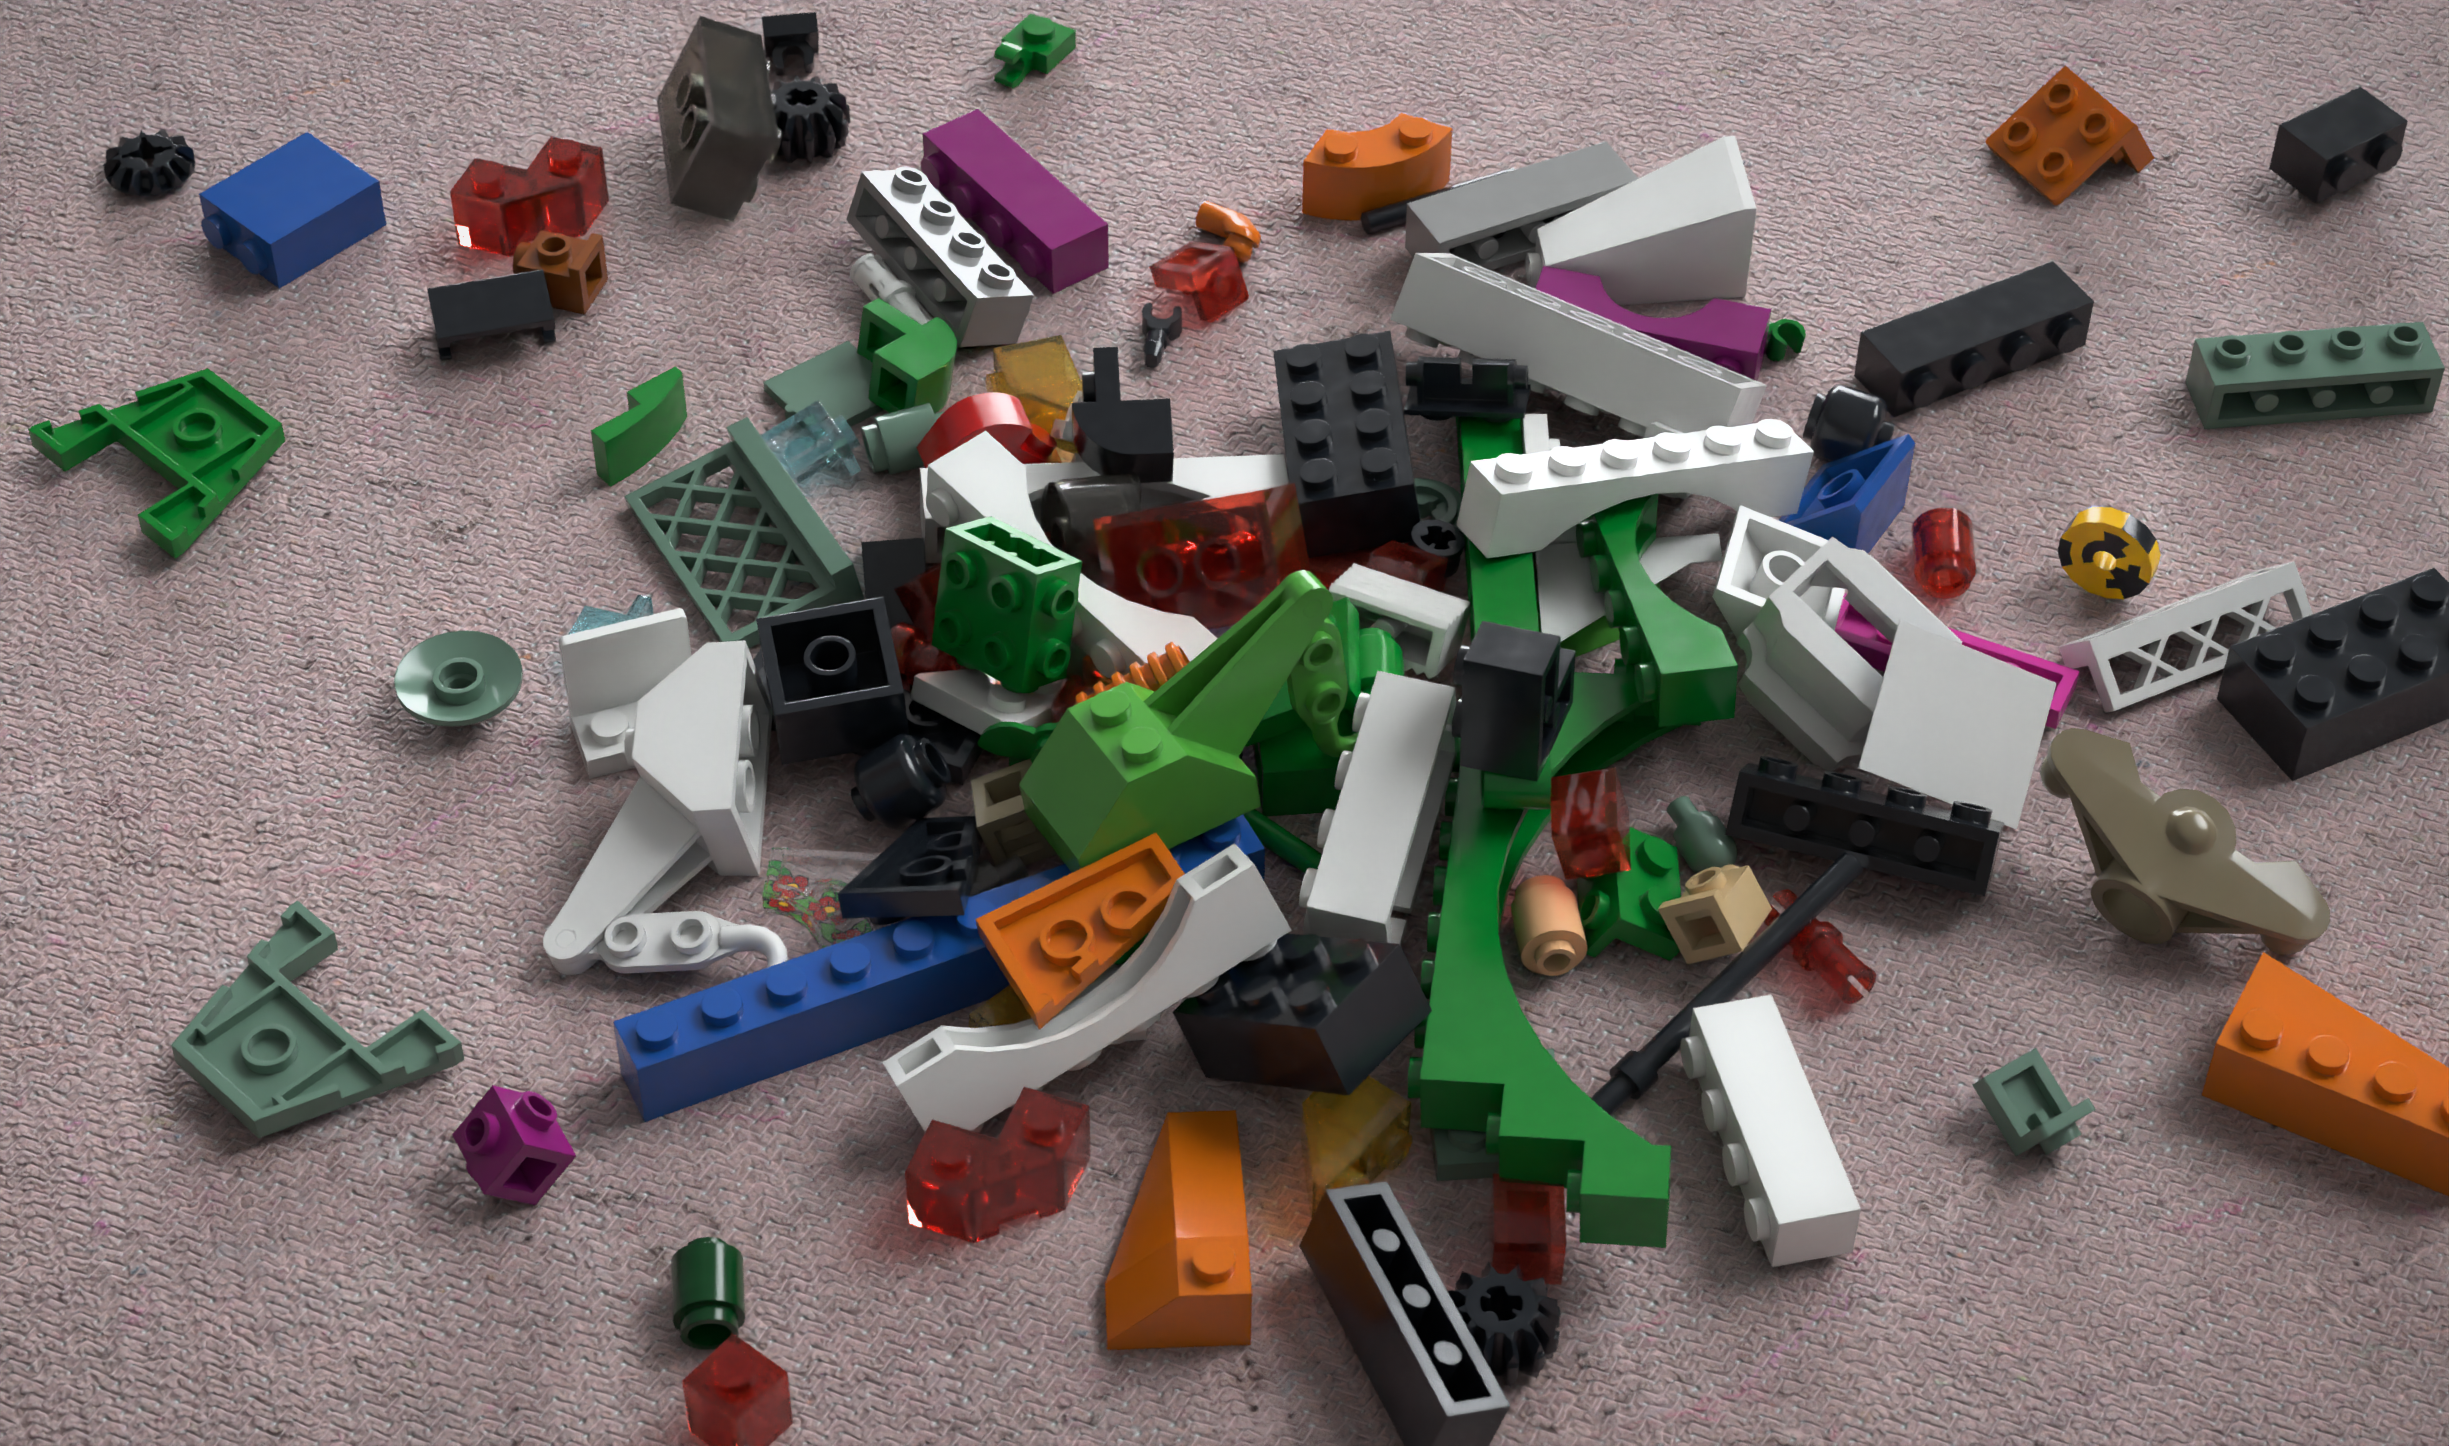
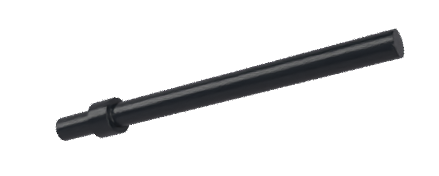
M1843 853L1638 1052L1628 1051L1610 1069L1609 1074L1611 1078L1591 1099L1612 1116L1630 1098L1634 1100L1641 1098L1658 1081L1657 1071L1681 1049V1040L1689 1037L1693 1008L1726 1003L1732 1000L1863 872V867L1858 859L1849 853Z

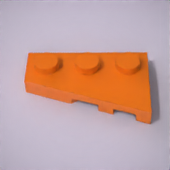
M1156 832L975 919L978 933L1040 1030L1153 928L1165 908L1176 879L1185 873Z

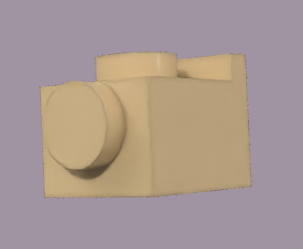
M1731 864L1721 868L1711 867L1698 872L1686 882V890L1680 898L1662 902L1658 908L1687 964L1742 952L1772 910L1750 866L1740 867Z

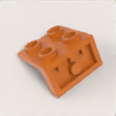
M2066 65L1986 139L1987 146L1995 155L2053 205L2061 204L2107 160L2117 164L2122 159L2139 173L2154 159L2137 125Z

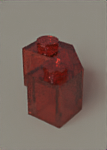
M551 136L527 170L500 164L495 161L474 158L450 191L458 245L511 257L514 256L519 243H530L535 239L540 230L560 233L574 238L585 235L609 201L603 148Z
M1024 1087L998 1139L932 1119L905 1171L909 1224L976 1243L1000 1234L999 1225L1035 1212L1039 1219L1066 1210L1091 1158L1089 1105Z

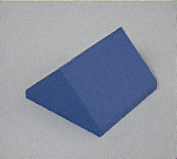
M1909 434L1823 464L1804 487L1797 514L1781 516L1778 521L1826 540L1834 537L1848 548L1863 550L1868 554L1905 506L1915 442Z

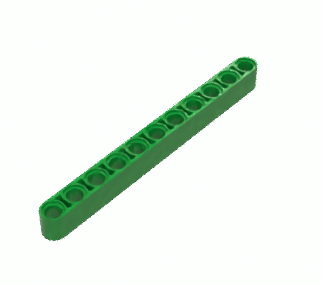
M1456 417L1461 502L1470 461L1498 458L1506 453L1523 455L1520 419L1513 418L1506 422L1494 423L1485 421L1481 417ZM1463 533L1465 538L1468 601L1471 604L1469 611L1471 643L1482 621L1539 632L1532 552L1486 558ZM1550 755L1537 782L1480 770L1482 808L1550 809Z

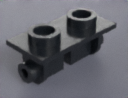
M1419 356L1418 362H1407L1405 380L1406 386H1410L1404 408V415H1420L1425 419L1433 421L1446 420L1451 417H1481L1485 421L1494 423L1506 422L1513 418L1525 419L1531 385H1528V365H1517L1516 359L1473 358L1472 378H1462L1461 358Z

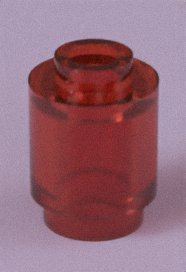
M1936 508L1922 513L1915 519L1911 528L1915 578L1922 586V589L1932 597L1939 599L1958 597L1968 590L1976 574L1972 521L1965 513L1953 508Z

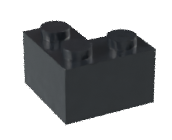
M1482 621L1471 645H1461L1455 661L1453 681L1454 684L1462 686V698L1457 702L1452 720V736L1461 738L1460 766L1538 781L1573 704L1576 651L1560 648L1561 636Z

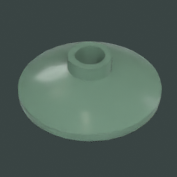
M453 631L433 636L413 647L400 661L395 672L394 685L400 704L413 717L438 726H466L487 720L508 707L521 689L523 671L518 654L504 640L484 632Z

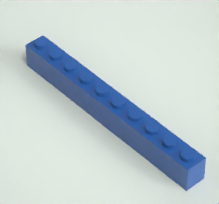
M1244 815L1168 849L1186 874L1235 843L1255 864L1262 879L1265 881V847ZM1066 864L969 897L964 915L911 917L613 1021L621 1075L644 1122L1014 991L980 938L975 919L1072 872Z

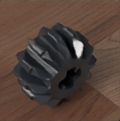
M795 75L793 82L774 81L773 90L760 94L756 128L757 133L760 135L761 143L767 146L770 156L784 155L788 163H792L798 158L806 159L811 164L814 157L832 158L834 149L846 146L848 123L851 122L850 108L846 103V96L839 93L837 84H822L819 76H815L807 81L800 80Z
M1489 1261L1484 1270H1482L1481 1278L1463 1271L1461 1272L1459 1280L1456 1281L1455 1290H1450L1448 1293L1493 1375L1501 1376L1510 1389L1518 1378V1371L1537 1378L1540 1370L1544 1367V1359L1553 1358L1554 1353L1557 1351L1560 1336L1557 1328L1560 1324L1561 1311L1558 1306V1300L1547 1297L1548 1289L1545 1286L1544 1277L1523 1281V1273L1519 1264L1509 1274H1498Z

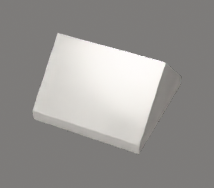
M1740 505L1735 515L1712 596L1737 640L1741 633L1754 621L1767 598L1828 540ZM1811 586L1799 598L1835 631L1845 589Z

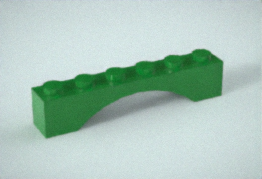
M1658 494L1626 500L1599 511L1576 524V541L1579 555L1581 558L1589 557L1593 589L1596 593H1604L1607 623L1611 629L1618 628L1620 632V650L1625 665L1633 664L1638 699L1641 703L1649 702L1658 727L1735 718L1738 665L1722 629L1694 616L1670 600L1651 581L1640 563L1642 555L1656 539Z

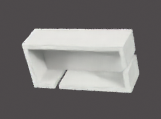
M1377 671L1371 694L1360 693L1352 724L1353 731L1359 732L1353 752L1343 750L1336 771L1335 789L1341 790L1336 810L1325 809L1319 826L1317 847L1324 849L1318 869L1308 868L1306 870L1301 885L1299 907L1307 909L1303 925L1304 935L1315 934L1320 937L1365 939L1367 941L1402 945L1407 928V920L1390 916L1392 910L1411 914L1459 749L1458 738L1452 736V720L1456 708L1455 687Z

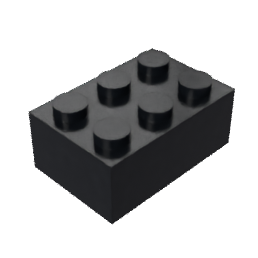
M1287 933L1277 939L1276 945L1267 954L1252 961H1242L1219 975L1218 981L1211 989L1201 995L1187 998L1173 1011V1014L1207 1078L1349 1096L1432 1010L1400 944L1367 941L1365 939L1320 937L1315 934L1299 935Z

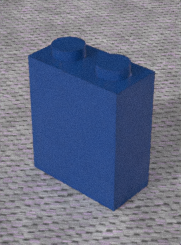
M309 132L300 135L199 194L204 216L201 226L208 241L215 248H223L240 260L250 273L261 275L279 289L387 225L379 180Z

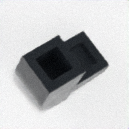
M1118 347L1093 348V371L1082 372L1083 402L1072 403V437L1078 454L1092 470L1114 481L1123 483L1173 482L1174 447L1170 398L1121 401Z

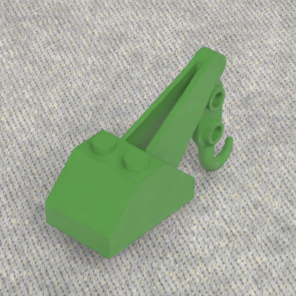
M1300 570L1288 575L1261 603L1156 691L1124 682L1067 708L1019 783L1026 815L1071 872H1075L1156 832L1168 849L1173 848L1260 807L1261 803L1256 776L1239 758V755L1286 680L1291 706L1312 730L1313 739L1319 750L1330 757L1339 758L1343 750L1353 752L1359 732L1343 737L1339 735L1337 726L1340 712L1346 703L1348 682L1341 635L1338 628L1327 618L1333 606V596L1313 573L1307 570Z

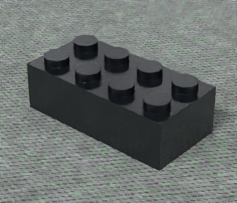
M1391 331L1357 334L1350 338L1316 344H1299L1292 348L1273 351L1291 503L1303 559L1410 541L1413 526L1421 522Z
M2431 568L2231 645L2217 700L2292 781L2449 719V582L2435 568Z

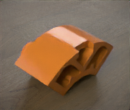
M1400 113L1389 124L1369 131L1344 132L1326 129L1303 160L1302 213L1332 220L1360 221L1363 212L1444 188L1450 180L1453 128L1430 122L1425 118Z

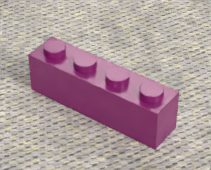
M975 109L922 133L924 158L921 160V171L927 176L928 181L935 189L941 191L955 204L963 217L970 218L987 233L989 239L996 247H1002L1020 264L1023 271L1029 277H1035L1052 294L1109 268L1108 223L979 109Z

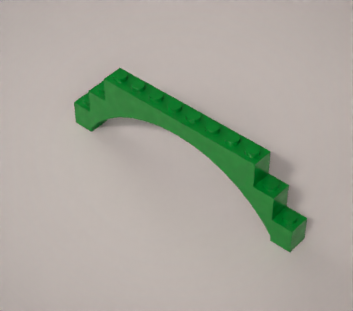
M1615 658L1614 674L1574 672L1573 704L1550 752V809H1483L1480 770L1460 766L1461 738H1458L1459 749L1452 773H1459V777H1450L1445 793V816L1453 817V822L1441 821L1439 836V860L1448 861L1447 867L1435 866L1433 881V906H1442L1441 913L1429 912L1427 926V952L1436 953L1435 960L1423 959L1421 971V989L1426 999L1430 1000L1429 1005L1432 1011L1414 1029L1415 1049H1423V1057H1410L1408 1098L1420 1099L1421 1128L1485 1131L1486 1155H1499V1184L1567 1188L1566 1212L1580 1213V1243L1666 1248L1670 1199L1671 1146L1652 1145L1610 1116L1569 1078L1544 1048L1519 1006L1506 973L1499 939V931L1508 893L1523 859L1544 827L1568 800L1604 769L1640 746L1683 725L1701 726V722L1658 727L1649 702L1641 703L1638 699L1633 664L1625 665L1622 658Z

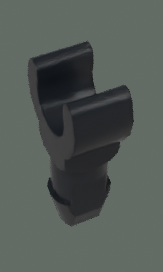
M1152 303L1144 305L1142 309V333L1146 337L1144 361L1147 367H1157L1163 359L1165 348L1170 345L1172 340L1180 336L1182 332V308L1180 306L1174 307L1173 314L1169 318L1159 319L1153 316Z

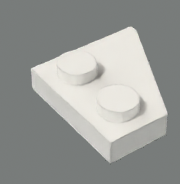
M964 669L920 673L914 676L910 698L981 735L990 725L999 722L1011 721L1036 728L1045 723L1059 722L1067 708L1075 705L1076 695L1082 691L1084 692L1085 689L1062 679L1041 686L1032 693H1016L1003 688L1000 681L979 670Z

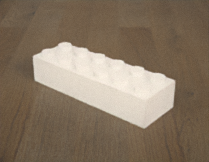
M1415 253L1390 319L1406 326L1407 329L1404 336L1417 343L1432 348H1437L1440 343L1460 349L1457 358H1461V361L1472 365L1473 358L1516 359L1517 365H1528V385H1531L1532 391L1544 393L1546 388L1565 393L1567 396L1564 404L1586 414L1597 416L1599 411L1615 414L1621 417L1618 424L1620 428L1644 437L1647 426L1654 421L1684 433L1704 431L1713 426L1735 427L1750 425L1753 422L1767 385L1450 253Z

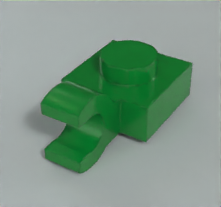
M1030 13L1001 39V44L994 52V58L1005 62L1003 68L994 76V81L1011 88H1016L1033 69L1048 74L1076 48V30L1055 23L1049 18Z

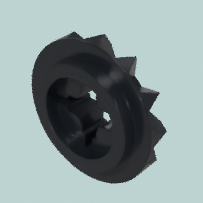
M165 129L159 130L154 135H146L141 130L138 137L133 139L120 137L118 147L106 150V163L103 165L108 183L118 191L130 195L149 196L168 192L187 181L195 169V157L193 148L188 147L184 136L174 135L170 137ZM154 158V161H152L153 167L148 168L147 162H143L145 159Z

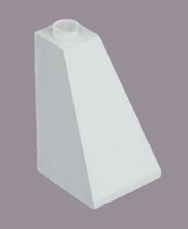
M1724 136L1538 228L1535 253H1527L1525 259L1527 285L1529 287H1536L1543 266L1600 276L1605 292L1618 305L1712 300L1713 298H1745L1757 208L1736 137Z

